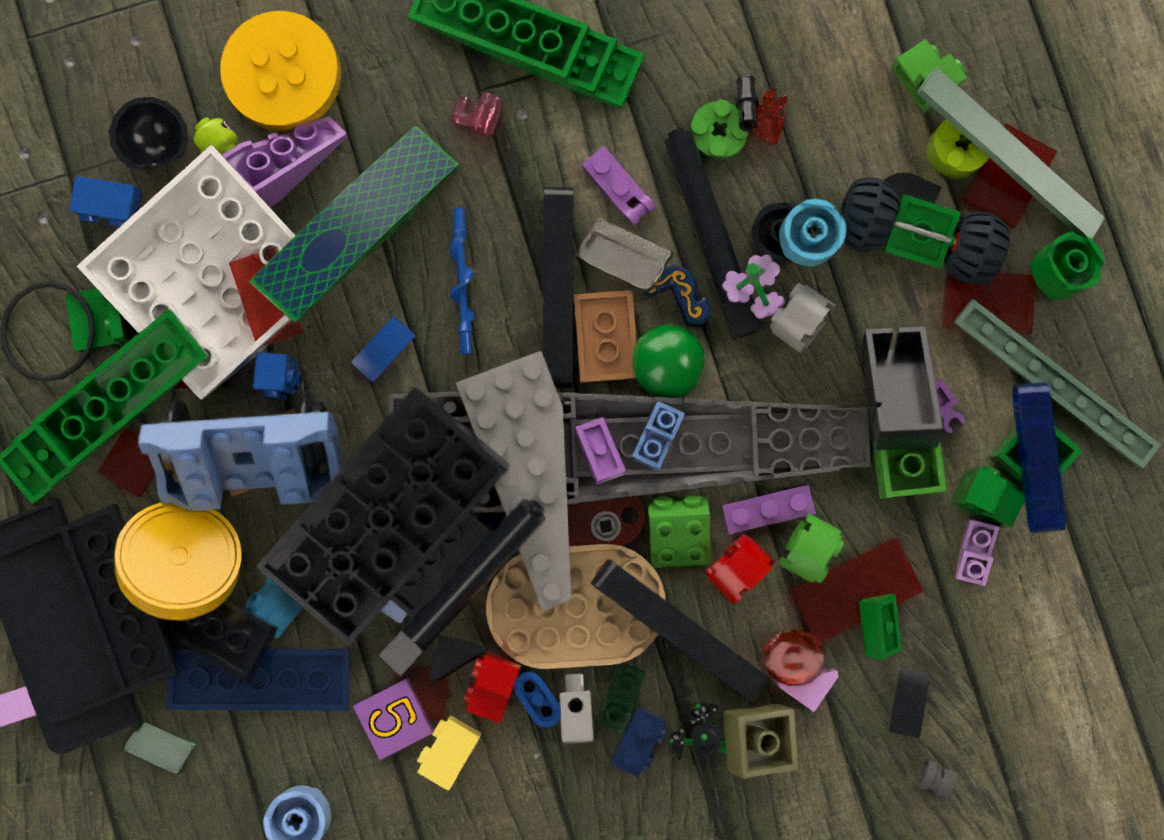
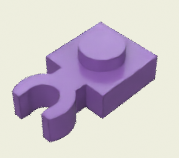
M938 378L935 380L943 430L951 434L953 430L949 426V421L952 418H956L957 422L962 425L966 422L962 414L953 411L952 407L958 404V401L944 381Z

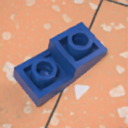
M393 316L351 363L369 380L374 382L416 335Z

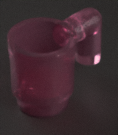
M482 93L481 98L476 101L470 115L465 113L470 100L459 95L451 113L452 121L466 125L479 134L492 137L502 114L503 100L493 94Z

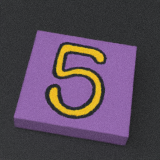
M408 678L353 706L379 760L434 732Z

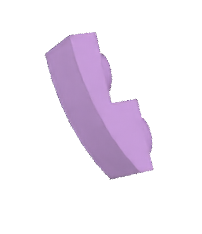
M968 517L957 562L956 579L983 586L986 585L994 559L991 554L1000 528L998 524Z
M26 686L0 695V728L36 715Z

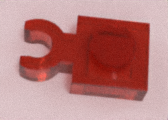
M774 88L764 93V104L759 105L756 109L758 127L756 129L753 128V131H749V133L769 145L778 143L786 118L779 113L788 101L785 95L778 97L775 101L776 89Z

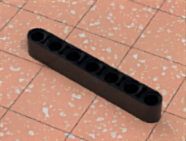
M544 187L543 357L555 388H573L574 187Z
M610 559L606 560L590 584L752 704L756 705L772 682L768 676Z

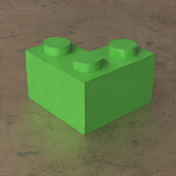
M927 39L899 56L891 66L924 114L933 107L920 97L917 91L932 69L937 67L959 87L967 78L964 66L958 59H954L950 53L941 59L939 50L934 45H930Z

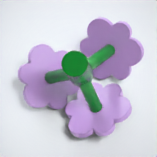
M759 255L752 256L748 262L746 275L744 273L738 274L735 271H729L726 274V281L722 286L727 291L728 299L733 303L738 301L746 303L749 300V295L753 294L755 286L759 296L755 299V304L751 306V311L755 313L758 319L776 314L778 308L785 303L784 298L778 296L776 292H771L767 295L762 288L765 284L773 285L775 283V276L780 273V266L776 262H772L770 255L762 257Z

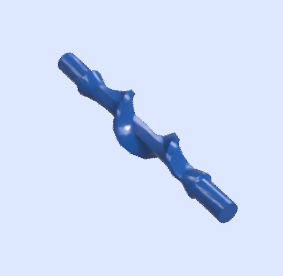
M454 208V231L452 232L454 239L449 249L452 261L457 264L458 285L450 291V297L459 305L460 325L458 333L460 355L472 354L471 323L474 313L467 307L466 284L474 276V272L465 266L464 240L467 236L465 209Z

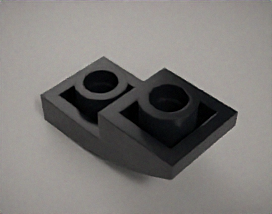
M904 668L899 669L889 732L920 738L930 679L929 673Z

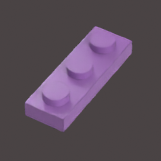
M809 485L721 505L728 534L804 517L806 513L816 514Z

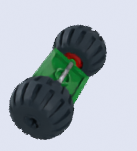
M879 178L855 180L847 190L839 211L846 225V235L843 243L851 249L868 252L878 250L884 245V252L941 269L943 261H945L947 272L954 279L966 285L978 286L991 282L1001 270L1009 249V228L995 215L988 212H973L965 214L959 220L961 212L902 194L899 202L897 191L889 183Z

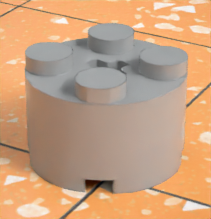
M798 283L789 295L791 299L787 303V307L781 306L778 312L773 315L770 328L772 329V334L801 354L804 347L807 348L826 323L825 316L828 313L831 315L836 305L807 284L803 286L801 283Z

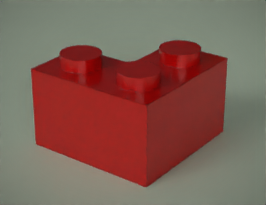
M489 651L484 657L479 656L471 675L476 677L474 686L469 685L463 701L468 703L466 712L501 723L521 663Z

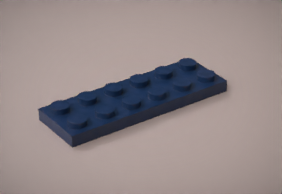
M172 648L181 672L168 677L167 710L348 711L350 709L351 649L268 648L251 683L243 682L190 648Z

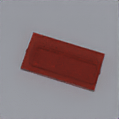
M275 248L264 252V258L267 262L277 254ZM259 253L250 254V256L229 262L255 342L285 315L249 283L266 265L261 261ZM290 320L284 328L280 329L263 346L281 342L284 339L304 333L300 320L296 323Z

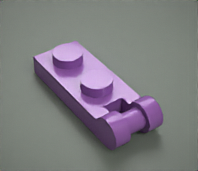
M605 146L582 163V168L633 227L641 221L640 217L646 212L650 214L656 209L653 201L645 195ZM635 198L639 204L631 209L627 204Z

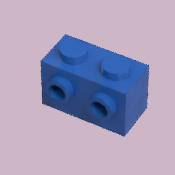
M75 176L69 211L79 215V220L97 223L98 219L108 220V225L120 228L140 209L142 190L134 185Z
M257 352L253 389L262 392V397H267L269 400L286 401L287 396L295 397L296 390H300L302 381L301 372H298V361L285 354Z

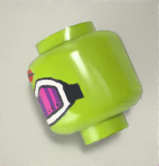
M206 117L198 122L194 128L196 133L193 137V143L201 153L210 145L221 155L236 146L237 135L221 118L210 120Z

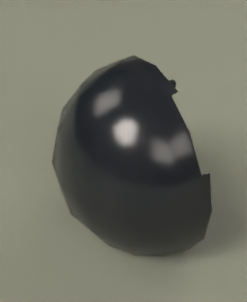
M137 97L124 103L113 116L109 130L110 146L115 155L127 167L136 171L160 167L181 159L188 143L187 125L180 112L167 101L155 97Z

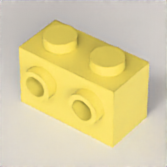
M450 715L447 722L441 719L432 734L437 738L431 748L425 746L416 761L421 764L417 773L449 791L482 733Z

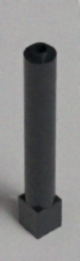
M684 128L675 129L668 133L669 138L664 143L721 304L720 310L730 339L734 341L758 333L762 329L760 319L756 318L755 313L751 311V306L754 304L752 296L749 295V300L746 303L741 301L733 303L728 299L727 291L723 289L722 285L726 281V274L729 271H735L740 274L741 271L692 131H685Z
M522 499L379 656L400 676L404 674L546 520L543 514L545 512L543 506L534 499L530 501Z

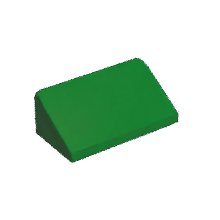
M891 593L860 600L859 607L866 656L884 660L902 651L895 594Z

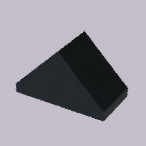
M440 635L429 674L433 685L479 658V656L484 655V648L480 644Z

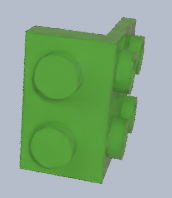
M690 494L685 497L670 498L659 496L655 499H647L651 565L654 568L709 564L710 512L707 497Z

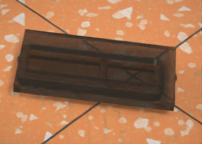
M601 218L597 219L574 254L575 258L648 293L674 255L672 251Z

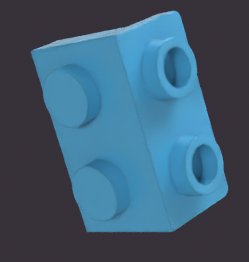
M267 577L265 584L259 592H255L249 597L245 608L279 627L274 635L278 639L303 609V606Z

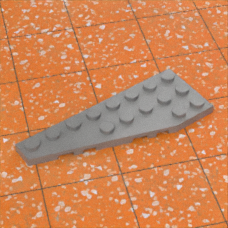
M539 351L456 382L475 435L510 464L506 473L495 484L506 516L522 499L529 501L534 499L545 509L543 514L546 520L519 548L539 603L544 611L571 600L563 407L543 354Z

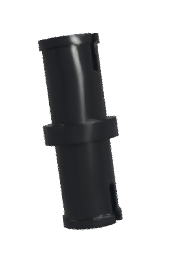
M743 74L742 80L741 77H738L736 80L738 97L735 101L736 108L739 110V128L749 132L753 131V128L756 129L758 127L756 109L759 106V98L755 95L754 76Z

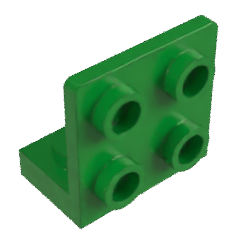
M97 288L78 291L85 298L94 316L96 334L92 349L124 344L133 339L131 324ZM67 293L66 303L73 349L75 351H84L89 337L88 317L79 300L70 293Z

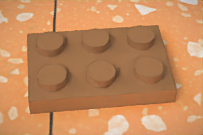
M633 291L574 294L580 384L636 379L632 367L633 350L637 343Z

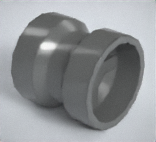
M609 511L598 513L591 522L593 535L601 541L615 539L621 530L619 518Z
M926 759L918 771L915 786L923 790L930 789L934 792L935 796L945 800L949 797L955 786L957 773L948 768L941 769L936 762Z

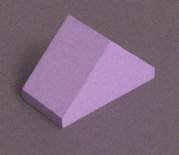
M833 668L774 678V682L779 688L815 712L837 680L838 671Z

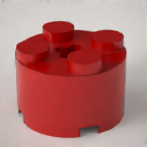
M745 534L738 540H735L724 551L725 554L704 572L708 576L707 579L733 605L743 598L741 594L744 591H750L770 571L772 565L775 564V561L750 536L747 537Z

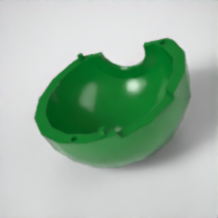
M663 324L651 328L638 339L633 350L632 367L636 380L647 393L654 397L680 398L686 396L695 388L701 377L705 361L704 349L696 336L683 327Z

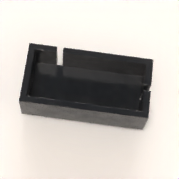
M899 327L894 349L889 350L893 335L892 328L865 329L861 350L871 419L874 422L873 433L876 450L937 448L943 431L926 327Z

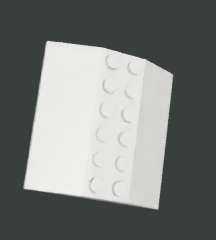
M212 145L77 265L80 271L138 333L168 309L175 313L209 355L207 359L183 379L200 400L204 399L256 357L257 352L261 353L293 323L249 282L295 237V234Z

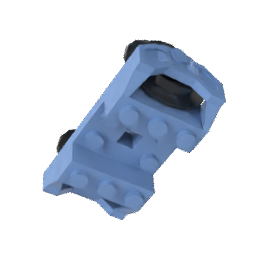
M306 390L304 393L302 414L191 421L185 402L181 399H176L172 403L170 412L162 416L160 424L142 425L138 442L142 454L149 456L155 471L157 490L161 503H172L189 511L221 509L223 490L276 487L281 505L311 503L343 468L341 446L338 441V425L334 421L333 414L327 412L323 402L315 401L314 395L310 390ZM329 462L330 472L319 473L320 465ZM173 475L175 476L178 483H174Z

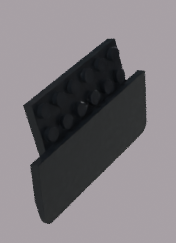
M53 500L0 521V618L46 744L56 754L70 752L143 722L133 692L181 672L162 619L147 614L133 605L123 594L117 582L115 574V548L118 537L126 525L118 504H112L69 523L61 501Z

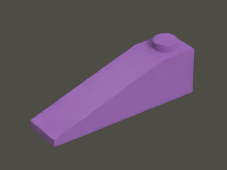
M328 116L296 126L294 131L279 136L277 132L269 134L266 140L251 143V140L242 142L222 154V156L269 207H272L281 201L347 138V133Z

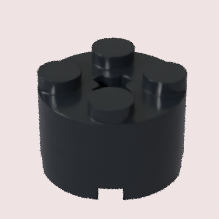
M790 202L773 203L765 206L757 214L751 225L748 238L749 246L754 255L761 257L770 255L772 262H776L780 268L793 263L792 260L784 255L780 240L775 235L780 231L787 215L797 205ZM809 228L807 231V233L810 234V237L812 235L811 228Z

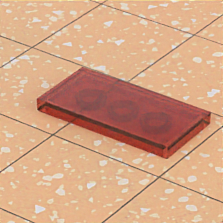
M893 538L829 570L821 583L806 581L790 589V592L816 644H820L861 623L860 600L892 593L895 594L898 605L924 592L899 540Z

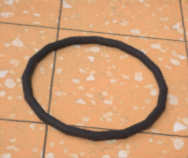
M53 281L31 284L16 294L4 311L0 327L2 349L11 366L25 377L42 382L64 379L80 369L92 351L96 334L93 312L85 298L69 285ZM53 287L65 290L79 300L88 317L89 337L86 349L75 365L61 374L42 376L27 371L16 362L8 347L6 329L10 313L22 297L35 289Z

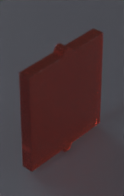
M126 428L120 434L98 473L115 482L116 487H123L141 497L153 478L155 471L149 456L142 454L138 444L140 436Z
M409 668L401 676L395 672V684L406 678L409 679L428 720L440 721L442 719L445 721L446 699L449 698L447 693L448 677L433 685L429 678L431 670Z

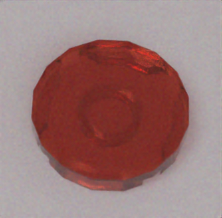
M802 630L777 633L768 641L764 649L765 667L769 675L777 682L788 686H803L813 682L821 674L824 667V651L820 641L812 634Z

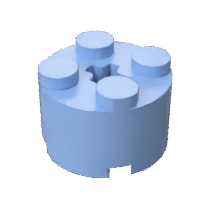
M299 785L288 788L271 802L266 811L263 822L266 837L268 840H321L331 823V808L326 797L315 787ZM295 814H297L298 817L303 818V822L301 824L299 821L293 820L292 817Z

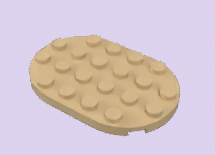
M612 544L569 546L571 600L544 611L541 608L521 554L506 563L492 581L487 596L486 615L493 638L499 647L514 660L526 666L539 669L619 664L640 655L657 637L658 634L590 584L607 559L619 565L666 600L662 582L652 565L633 550Z

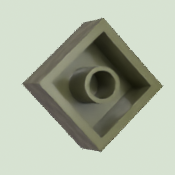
M776 703L723 711L728 772L744 779L799 770L793 708Z

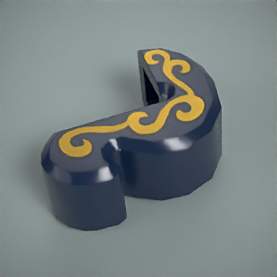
M677 265L663 267L648 277L643 288L644 300L671 289L687 326L697 328L707 322L711 314L709 300L706 297H703L701 301L695 299L697 282L695 276L687 268Z

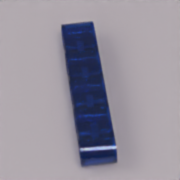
M1046 382L1014 385L1012 389V402L1029 530L1032 534L1064 531L1066 528V513L1049 386Z

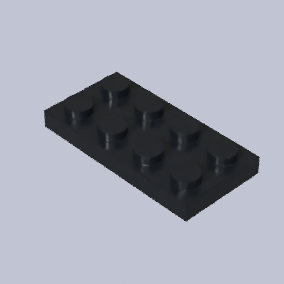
M227 598L214 610L195 618L184 620L162 619L166 633L243 682L251 683L279 628L230 598Z

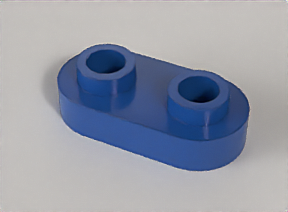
M533 671L521 673L514 684L516 696L537 725L544 728L554 726L561 717L560 703L538 673ZM526 681L534 682L535 689L529 692L524 689ZM543 706H550L552 708L550 716L542 715L541 708Z

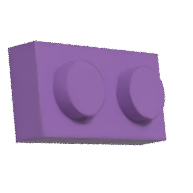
M603 417L575 427L574 431L597 485L626 473Z

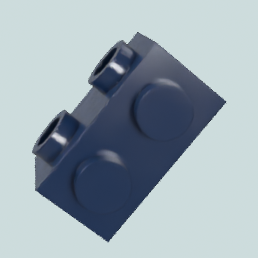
M637 704L610 758L611 764L636 777H639L641 771L647 772L654 759V756L650 753L655 743L660 745L667 733L668 728L664 727L665 719Z

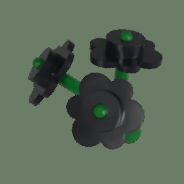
M704 702L697 704L690 711L692 715L687 718L690 725L700 720L703 721V726L697 725L692 729V737L694 739L683 738L684 729L681 724H678L676 732H672L669 743L671 744V750L676 751L678 760L682 759L684 745H692L693 749L699 750L700 755L706 758L712 756L714 750L726 754L725 740L722 739L724 736L723 729L719 726H714L708 719L710 714L718 709L717 704L707 705Z

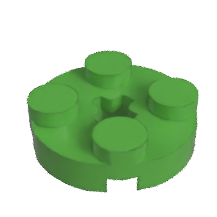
M721 99L705 104L695 113L690 129L699 154L703 157L728 160L736 156L743 149L749 132L739 128V110H737L734 104ZM714 125L725 126L724 132L726 136H714L712 134Z

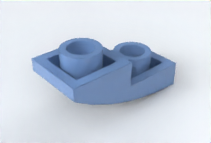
M657 401L631 459L658 471L685 413Z

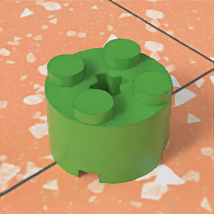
M806 513L807 522L801 520L785 547L790 552L787 558L781 556L779 565L811 583L814 581L821 583L828 573L829 567L826 565L830 557H837L844 541L841 540V530L810 513Z

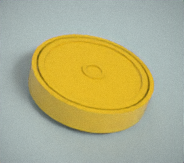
M271 11L247 20L231 35L221 58V80L229 100L248 121L267 130L294 131L296 126L320 119L329 110L339 91L341 67L333 44L319 25L309 18L294 12Z
M172 503L154 504L132 517L118 537L115 548V574L117 582L123 594L133 605L152 616L169 620H184L204 615L221 605L229 597L237 583L242 557L240 540L230 522L214 509L189 511Z

